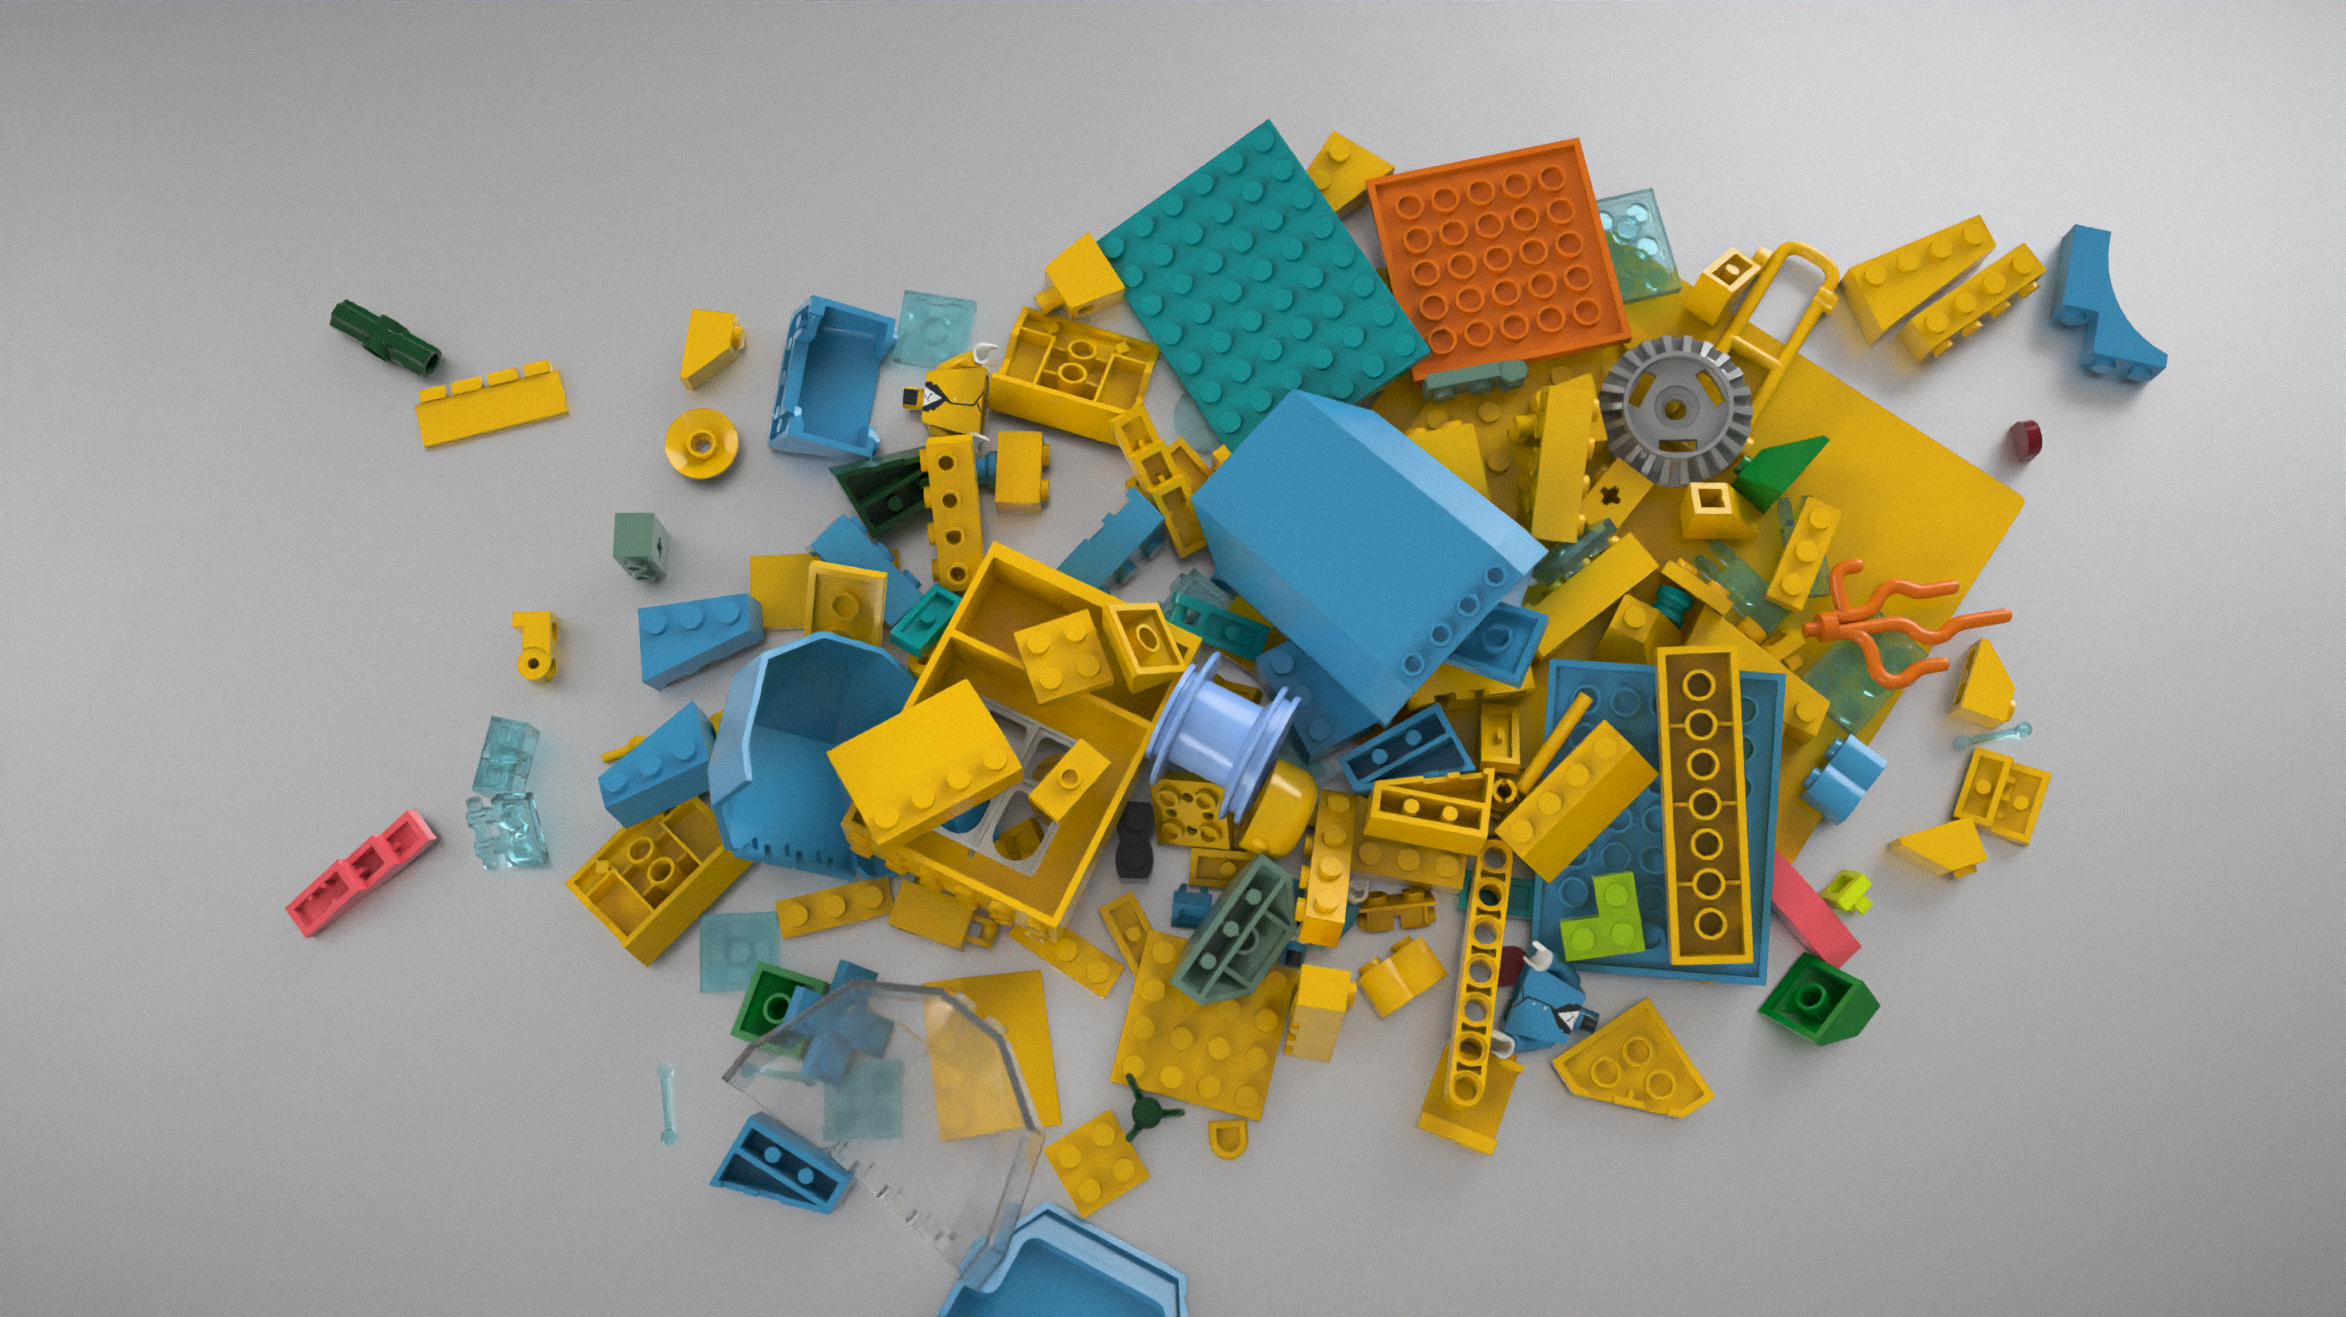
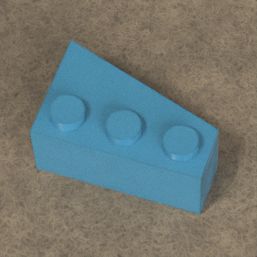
M842 514L819 534L805 550L812 556L816 555L822 562L888 573L883 624L887 628L893 627L924 596L918 590L922 584L907 569L902 573L892 563L895 559L894 555L882 543L879 542L875 546L865 536L869 530L857 517L852 515L848 519L845 514Z
M761 1111L749 1116L710 1181L709 1186L745 1192L744 1194L761 1196L781 1201L780 1203L829 1215L841 1206L860 1173Z

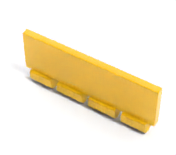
M549 359L523 365L524 379H520L517 367L488 373L487 379L490 387L485 388L481 376L452 382L451 388L454 396L449 397L445 384L420 390L419 398L421 404L415 405L424 448L427 449L568 414L569 409L560 372L558 370L552 371Z

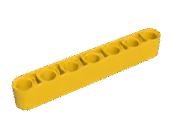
M1498 839L1489 840L1484 843L1478 856H1475L1472 867L1444 1083L1446 1103L1457 1111H1467L1473 1108L1481 1100L1485 1090L1513 865V852L1504 841ZM1484 854H1497L1502 861V867H1489L1484 861ZM1482 890L1492 891L1497 897V905L1487 906L1482 903L1479 898V892ZM1482 927L1488 929L1493 936V942L1482 944L1477 941L1474 936V929ZM1473 965L1483 967L1488 974V980L1484 983L1474 981L1469 974V968ZM1465 1005H1478L1483 1012V1019L1479 1022L1469 1020L1464 1013ZM1463 1042L1472 1043L1478 1050L1477 1060L1468 1061L1464 1059L1459 1052L1460 1044ZM1464 1081L1471 1085L1473 1089V1098L1471 1100L1464 1101L1456 1096L1454 1092L1456 1082Z

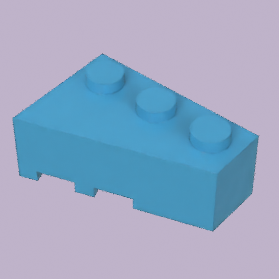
M1133 486L1126 494L1130 501L1115 516L1109 512L1101 520L1105 525L1089 540L1085 538L1056 570L1111 595L1112 593L1109 590L1119 581L1124 584L1134 576L1138 570L1136 565L1144 557L1147 556L1150 559L1165 545L1163 541L1165 539V517Z
M748 593L638 609L642 682L658 691L669 686L668 683L686 674L692 675L700 671L701 667L717 659L723 660L764 639L761 603Z
M1288 640L1256 657L1253 670L1271 702L1274 701L1284 686L1289 688L1287 700L1292 702L1296 696L1302 698L1300 708L1288 733L1307 766L1374 731L1378 722L1291 641Z
M691 701L598 777L605 809L626 829L710 790L708 766L716 734L711 720L694 701Z
M1439 702L1337 758L1352 788L1358 795L1363 797L1370 795L1375 781L1415 776L1433 778L1446 776L1447 773L1460 772V774L1478 773Z

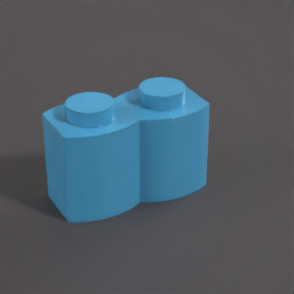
M1852 734L1842 741L1839 738H1835L1823 753L1827 761L1819 770L1817 767H1813L1801 782L1805 790L1800 798L1835 825H1839L1847 819L1888 764V761Z

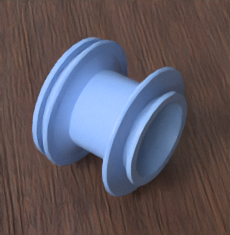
M1215 652L1208 659L1199 674L1197 673L1198 666L1192 663L1182 675L1155 726L1145 752V758L1152 760L1155 755L1157 756L1150 776L1151 785H1156L1162 779L1173 762L1224 788V800L1218 818L1223 820L1229 812L1235 814L1233 822L1239 825L1256 798L1300 708L1302 698L1296 696L1292 702L1287 700L1289 688L1284 686L1274 701L1263 708L1214 683L1213 680L1221 661V654Z

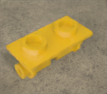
M1422 887L1406 888L1402 890L1401 894L1387 895L1383 891L1369 892L1368 897L1362 902L1359 913L1364 914L1357 915L1359 930L1366 929L1367 933L1394 930L1393 916L1400 915L1402 929L1428 927L1429 922H1436L1434 906L1428 907L1436 905V900L1430 890L1425 891Z

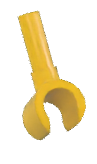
M642 735L634 736L627 745L601 754L603 763L625 756L647 737Z

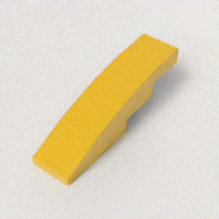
M1139 404L1110 419L1108 423L1147 500L1165 517V532L1180 558H1184L1206 546V539L1190 499L1193 494L1184 475L1179 474L1165 441L1159 438L1145 406Z

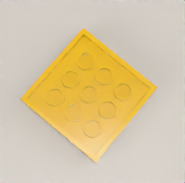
M1149 929L1108 1081L1129 1087L1126 1074L1132 1073L1140 1090L1260 1121L1298 969L1274 963L1253 994L1201 1006L1169 983V979L1188 939Z

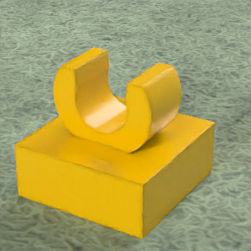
M1781 628L1759 645L1791 672L1803 665L1800 656L1795 651L1806 643L1799 630Z

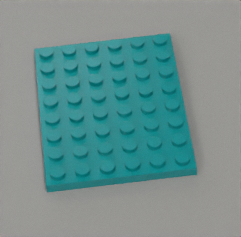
M1267 119L1096 241L1125 286V293L1123 295L1221 442L1231 453L1239 447L1293 388L1358 406L1433 354L1270 119Z

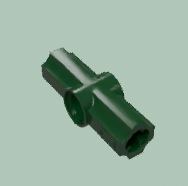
M347 299L342 303H338L331 313L329 325L334 330L357 341L364 349L385 362L391 363L394 361L425 379L429 375L434 374L440 365L442 352L438 348L410 334L407 328L386 315L381 314L379 317Z

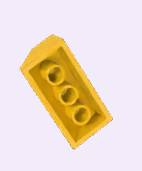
M1604 719L1493 831L1538 875L1550 884L1659 773Z

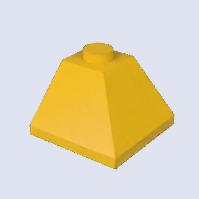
M1625 593L1617 603L1589 661L1655 665L1654 648L1682 646L1686 635L1660 610Z

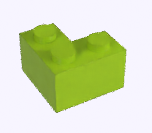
M1631 870L1591 875L1597 914L1559 919L1566 962L1645 951L1633 872Z

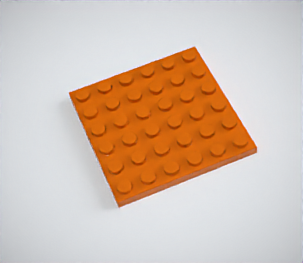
M1579 137L1366 180V192L1391 294L1433 353L1410 369L1413 387L1422 385L1427 374L1497 361H1514L1515 359L1524 360V363L1528 364L1631 342V330Z

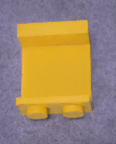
M1448 1038L1415 1127L1485 1156H1493L1498 1140H1495L1498 1128L1517 1076L1523 1073L1525 1066L1516 1063L1517 1056L1514 1054L1507 1059H1500L1489 1053L1483 1097L1473 1108L1467 1111H1457L1452 1109L1444 1098V1083L1450 1038ZM1463 1042L1460 1044L1459 1052L1464 1059L1468 1061L1477 1060L1478 1050L1472 1043ZM1464 1081L1455 1083L1454 1092L1459 1099L1469 1101L1473 1098L1471 1085Z

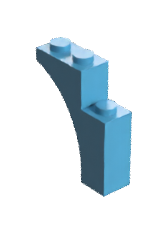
M2075 224L2062 238L2050 317L2060 319L2067 325H2085L2079 365L2092 367V370L2097 373L2109 374L2115 372L2128 375V378L2134 381L2154 379L2166 369L2168 354L2156 348L2138 333L2118 304L2109 274L2108 255L2111 231Z

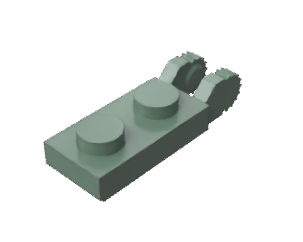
M1515 359L1514 361H1497L1427 374L1421 386L1423 401L1434 399L1437 403L1446 402L1456 398V394L1470 392L1472 396H1479L1491 392L1495 387L1504 392L1511 391L1512 389L1516 390V388H1520L1523 385L1524 378L1529 373V367H1527V363H1524V360Z

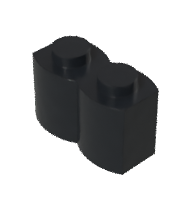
M1128 802L1117 824L1120 843L1115 855L1116 871L1121 884H1148L1154 870V857L1151 846L1155 832L1154 811L1150 802Z

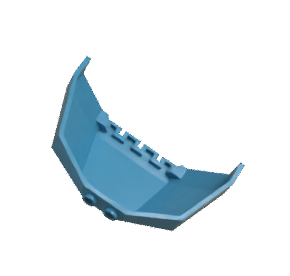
M818 631L763 652L735 674L732 678L708 766L711 804L724 850L733 851L735 858L759 863L763 861L764 864L788 869L795 867L798 871L818 875L826 874L828 877L852 881L855 878L856 871L862 878L869 880L887 876L888 878L899 876V874L884 866L885 860L875 855L867 859L849 849L851 844L846 840L841 822L852 803V799L844 788L826 752L901 713L919 679L883 648L825 631ZM990 799L943 823L941 826L947 831L957 834L969 832L982 820L990 804ZM996 825L994 830L993 843L1000 839L998 825Z

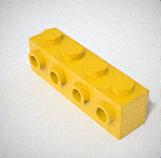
M2024 242L1911 318L1896 336L1918 363L1932 354L1937 358L1948 351L1954 345L1953 340L1961 334L1964 338H1967L1983 326L1981 321L1989 315L1995 319L2012 306L2010 301L2018 296L2023 300L2040 287L2037 281L2047 270Z
M973 434L927 438L926 449H920L921 471H928L930 486H924L925 508H932L934 522L927 525L929 545H936L938 558L931 560L933 581H940V586L950 592L964 591L968 589L985 558Z
M1631 532L1621 539L1614 535L1599 548L1602 552L1601 555L1593 561L1586 557L1570 571L1573 577L1564 584L1560 580L1552 583L1541 593L1544 599L1537 605L1533 606L1529 602L1523 606L1549 617V624L1533 658L1537 665L1617 604L1625 593H1631L1649 579L1659 568V564Z
M1320 788L1317 803H1315L1307 824L1312 826L1311 834L1306 833L1302 856L1308 857L1307 866L1302 865L1298 888L1304 889V897H1298L1294 916V921H1300L1298 942L1333 948L1338 946L1345 923L1358 795Z

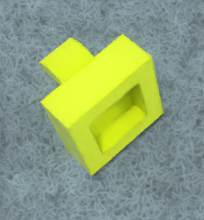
M1842 869L1819 894L1829 907L1846 912L1849 911L1850 913L1856 910L1861 916L1873 905L1864 895L1872 883L1863 873Z

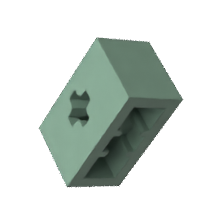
M615 513L613 557L634 580L653 581L655 576H667L669 533L654 513Z

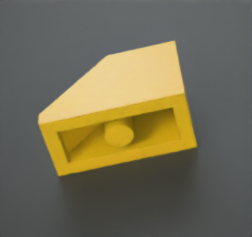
M1732 247L1701 273L1682 306L1691 311L1698 320L1713 326L1729 312L1758 275L1762 266Z
M691 309L680 372V379L687 390L697 389L736 361L738 348L742 349L744 346L745 328L741 327L735 313Z
M1981 638L1969 647L1949 715L1993 730L2010 721L2015 711L2016 701L2012 700L2015 686L1990 640Z
M1972 816L1900 837L1888 843L1890 850L1939 876L1953 872L1955 879L1978 872L1975 865L1988 860Z

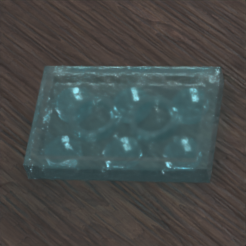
M1653 188L1596 200L1623 304L1626 305L1679 293L1682 289V284Z
M1879 611L1874 617H1871L1866 620L1882 618L1886 616L1881 611ZM1888 631L1870 635L1877 645L1884 669L1892 675L1900 674L1910 664L1924 660L1930 655L1913 639L1900 631ZM1847 639L1836 640L1801 678V680L1831 702L1826 715L1848 735L1852 734L1853 736L1863 728L1897 691V689L1884 688L1871 678L1860 646Z

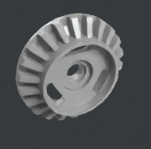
M1661 336L1654 340L1648 339L1641 342L1637 347L1629 349L1610 369L1599 394V407L1608 439L1605 444L1607 450L1615 460L1617 457H1620L1654 483V485L1685 487L1690 482H1704L1718 475L1738 456L1751 430L1750 425L1753 417V407L1751 406L1750 398L1751 391L1750 387L1745 383L1743 372L1732 363L1731 357L1728 354L1720 352L1713 347V344L1707 341L1694 340L1692 336ZM1646 372L1654 376L1655 380L1638 408L1628 403L1641 376ZM1703 372L1714 382L1723 400L1721 404L1717 406L1713 404L1696 375ZM1670 401L1682 403L1686 410L1685 416L1680 420L1668 418L1664 410L1665 405ZM1696 441V451L1665 452L1659 450V442Z

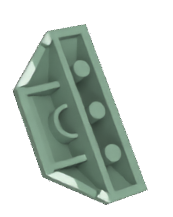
M1262 853L1253 858L1228 883L1187 941L1169 979V983L1201 1006L1253 994L1297 931V921H1294L1295 901L1292 875Z

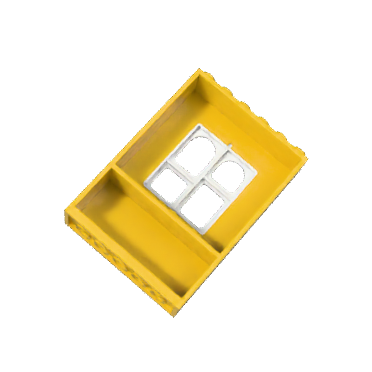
M993 541L901 712L967 678L988 711L1002 715L1026 728L1027 733L1016 753V757L1023 767L1024 780L990 798V804L982 820L969 832L957 834L947 831L940 825L884 856L879 852L864 820L852 801L841 822L846 840L851 844L849 849L867 859L875 855L885 860L884 866L899 875L905 876L908 871L920 877L919 883L934 892L940 893L943 888L955 894V901L969 909L976 910L977 906H980L990 911V917L1004 926L1011 927L1012 923H1015L1027 929L1025 934L1037 942L1046 944L1050 940L1057 944L1149 762V759L1145 758L1148 743L1182 675L1131 695L1102 627V608L1107 604H1125L1126 602ZM1088 609L1114 683L1039 708L1014 639V632ZM1167 622L1186 668L1192 663L1198 665L1203 638ZM1044 738H1050L1072 748L1080 738H1083L1111 762V767L1059 825L1052 820L1039 848L1032 856L1020 861L1005 859L997 852L993 845L994 830L1011 796L1016 791L1029 795L1039 785L1040 782L1028 777L1025 770L1040 741Z

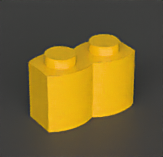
M1409 935L1390 947L1394 953L1383 962L1377 956L1358 969L1362 976L1355 982L1381 1020L1448 975L1422 936L1414 941Z

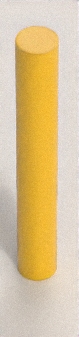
M1580 691L1515 786L1519 791L1528 795L1593 699Z

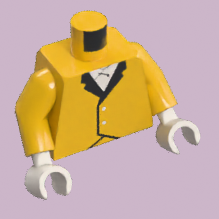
M980 342L975 346L974 350L958 354L938 364L935 370L928 371L925 389L905 387L903 392V409L922 410L921 423L928 429L930 437L973 434L975 456L983 459L985 454L978 451L979 444L983 443V441L989 442V438L984 436L991 376L987 368L982 366L996 367L998 365V360L988 358L989 352L992 349H997V345Z

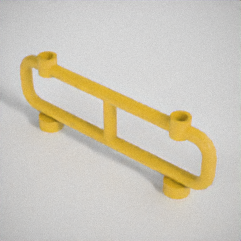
M1801 241L1785 242L1779 245L1773 253L1762 246L1758 248L1751 260L1762 266V269L1715 346L1717 350L1726 354L1732 350L1769 372L1751 401V406L1753 407L1751 430L1821 313L1824 312L1829 315L1841 297L1835 293L1840 280L1839 269L1835 261L1825 253ZM1791 255H1797L1823 270L1825 279L1776 359L1741 339L1739 335L1786 258ZM1701 372L1697 378L1706 391L1712 380ZM1670 401L1664 408L1666 416L1672 420H1680L1686 413L1684 405L1678 401ZM1748 436L1742 450L1738 454L1739 457H1745L1755 439ZM1684 441L1668 442L1673 452L1696 451L1694 447Z

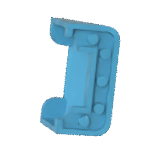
M816 295L809 297L794 311L787 330L767 440L769 448L852 461L865 460L876 455L880 437L876 435L875 428L869 426L880 361L887 353H893L897 344L898 334L894 332L896 319Z

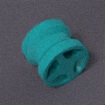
M1660 585L1656 592L1657 600L1655 604L1650 606L1660 610L1680 630L1684 623L1682 616L1685 611L1690 610L1694 601L1688 594L1677 588Z

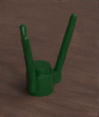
M1126 1074L1127 1083L1136 1100L1132 1107V1118L1135 1124L1125 1137L1128 1143L1132 1142L1142 1129L1155 1128L1162 1119L1178 1118L1185 1115L1183 1109H1162L1157 1100L1151 1097H1144L1133 1074Z

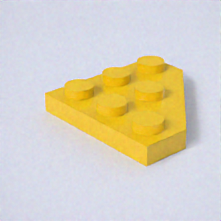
M1648 997L1550 1061L1572 1095L1679 1119L1686 1117L1715 1097Z

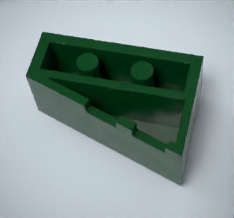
M926 446L828 468L857 518L869 530L867 533L872 538H875L925 507L924 486H930L928 471H921L920 449H926Z

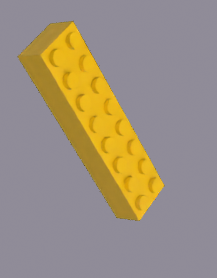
M1738 644L1654 648L1669 962L1672 965L1754 963Z

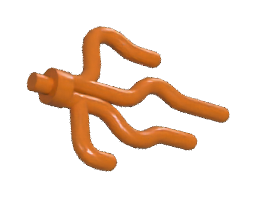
M1854 558L1837 563L1831 569L1828 577L1835 610L1816 613L1813 622L1802 624V632L1805 638L1816 636L1820 643L1841 639L1855 642L1863 652L1871 678L1884 688L1899 690L1911 686L1923 675L1948 670L1950 661L1946 657L1924 659L1910 664L1900 674L1892 675L1884 669L1879 650L1874 639L1870 636L1871 634L1900 631L1914 641L1924 645H1939L1949 641L1962 630L2007 623L2012 619V612L2007 608L1961 615L1949 619L1936 630H1927L1913 620L1903 616H1888L1866 620L1874 617L1881 610L1886 599L1893 594H1901L1913 599H1928L1956 594L1959 591L1960 585L1956 580L1917 584L1906 579H1891L1881 583L1864 605L1851 608L1844 584V577L1849 574L1859 573L1864 568L1863 561Z

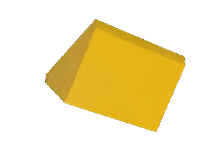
M1158 603L1107 604L1102 608V627L1131 695L1184 674L1187 669Z

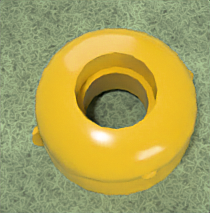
M1277 758L1248 815L1238 841V846L1257 855L1262 853L1270 860L1283 859L1290 854L1300 840L1316 803L1318 789L1313 775L1304 769Z

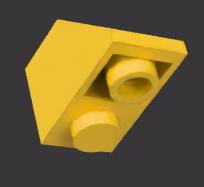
M1689 483L1679 506L1684 539H1758L1759 533L1754 506L1727 483Z

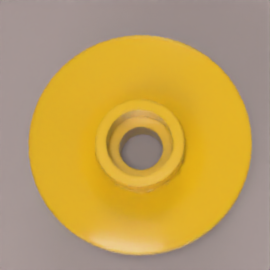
M709 408L692 409L681 414L670 425L665 437V453L670 464L683 476L697 480L714 478L725 472L734 462L739 449V437L733 423L721 412ZM703 443L711 445L706 453L698 452L699 446Z

